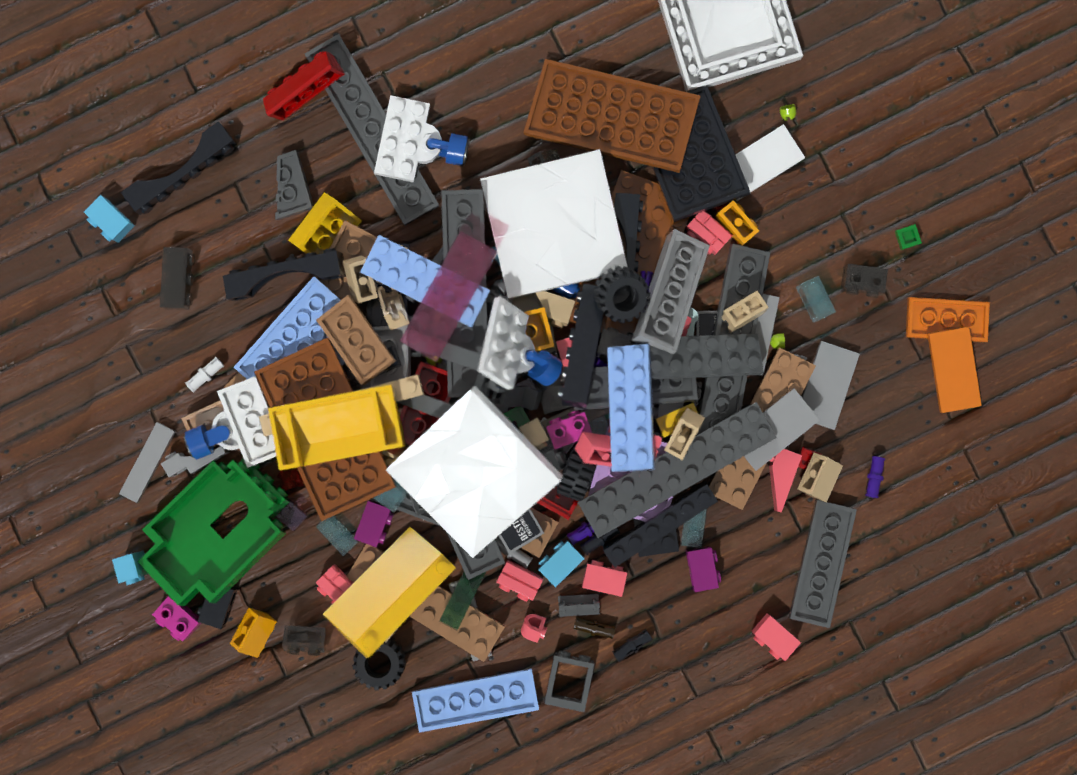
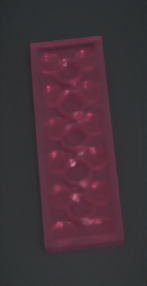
M460 231L400 342L437 362L498 252Z

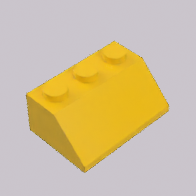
M324 192L288 241L306 254L324 253L323 250L330 249L344 221L358 227L362 220Z

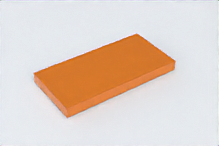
M908 297L906 338L928 339V333L969 327L971 342H988L990 302Z
M969 327L928 333L940 413L982 406Z

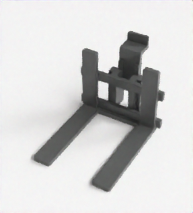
M419 332L412 333L409 345L413 349L478 371L481 353ZM478 371L475 386L486 398L489 389L494 391L492 399L488 400L501 413L507 412L508 407L521 406L529 410L538 409L542 396L541 390L516 385L514 388L507 390ZM427 395L397 402L441 418L453 406Z

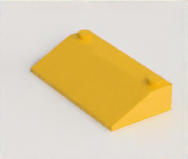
M392 385L268 408L279 470L406 446Z
M409 527L323 615L366 658H369L456 567L434 546Z

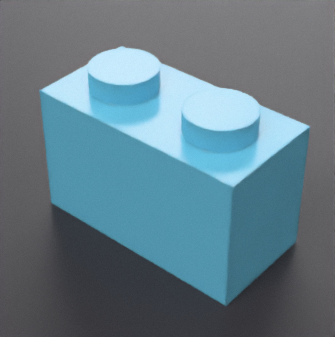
M102 195L84 211L88 216L86 220L95 228L98 226L102 229L101 234L108 241L114 240L119 243L135 226Z
M561 540L553 548L555 552L550 557L546 555L539 562L541 566L538 570L554 587L584 560V557L568 540L564 543Z
M144 550L112 559L118 583L126 581V585L145 580L144 576L148 575V573L138 563L145 555Z

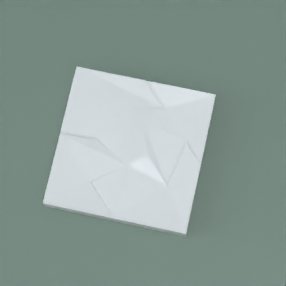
M658 0L686 92L706 85L707 87H712L801 60L803 57L786 0Z
M600 150L480 179L508 299L601 278L600 275L602 273L606 275L608 273L607 270L610 268L615 270V266H620L622 269L624 266L627 267Z
M476 386L467 392L386 469L472 558L562 479V475Z

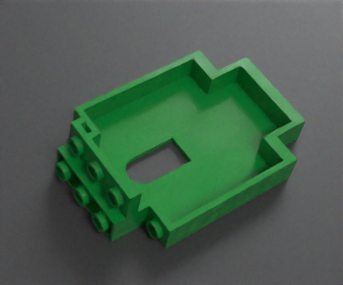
M244 458L239 463L232 460L227 466L223 462L218 463L213 460L142 529L155 545L138 563L178 606H185L199 592L210 603H217L286 534L283 530L284 525L275 517L290 503L286 498L288 494L281 487L277 489L274 486V479L268 473L263 474L259 470L261 468L259 464L247 468ZM237 501L245 502L248 506L247 516L223 539L211 525L233 503Z

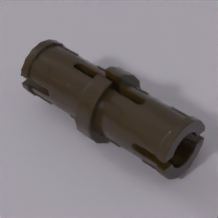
M576 617L573 630L591 633V636L599 635L613 639L616 626L598 623V620L590 621Z

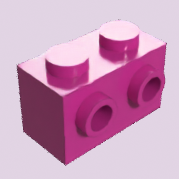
M580 410L569 413V418L561 420V417L549 421L550 425L546 426L554 449L579 441L582 432L593 433L585 412L580 413Z
M170 596L152 614L156 618L157 624L168 628L171 631L170 635L182 642L188 639L201 624L198 622L199 616L187 605L178 606Z

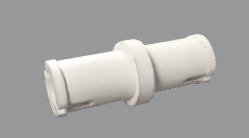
M214 357L204 368L200 367L198 369L199 372L189 381L185 382V384L194 393L206 381L209 382L211 377L224 367L223 363L217 357Z

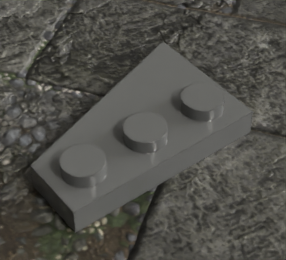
M294 150L277 156L276 180L278 181V192L276 194L277 212H275V219L281 220L311 210L314 204L299 152Z

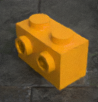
M733 200L718 212L715 218L733 235L732 238L736 243L743 246L759 230L754 220L746 216L743 207Z
M248 608L230 644L239 653L258 658L277 621L268 613Z

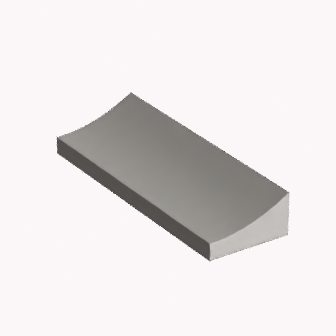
M676 229L666 236L648 290L650 297H647L650 302L649 305L644 306L646 311L644 313L641 311L632 341L649 344L672 354L677 351L710 245Z

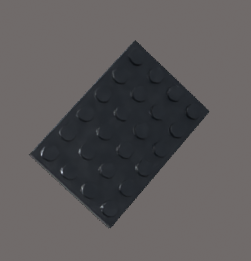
M707 85L688 91V93L700 95V101L680 173L652 166L674 222L750 195L749 187Z

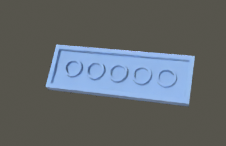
M378 235L361 270V273L471 328L490 293V290Z
M649 344L608 347L611 461L613 472L655 469Z
M532 668L412 691L419 733L539 710Z

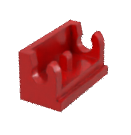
M554 486L537 503L569 520L578 501L557 493V487Z

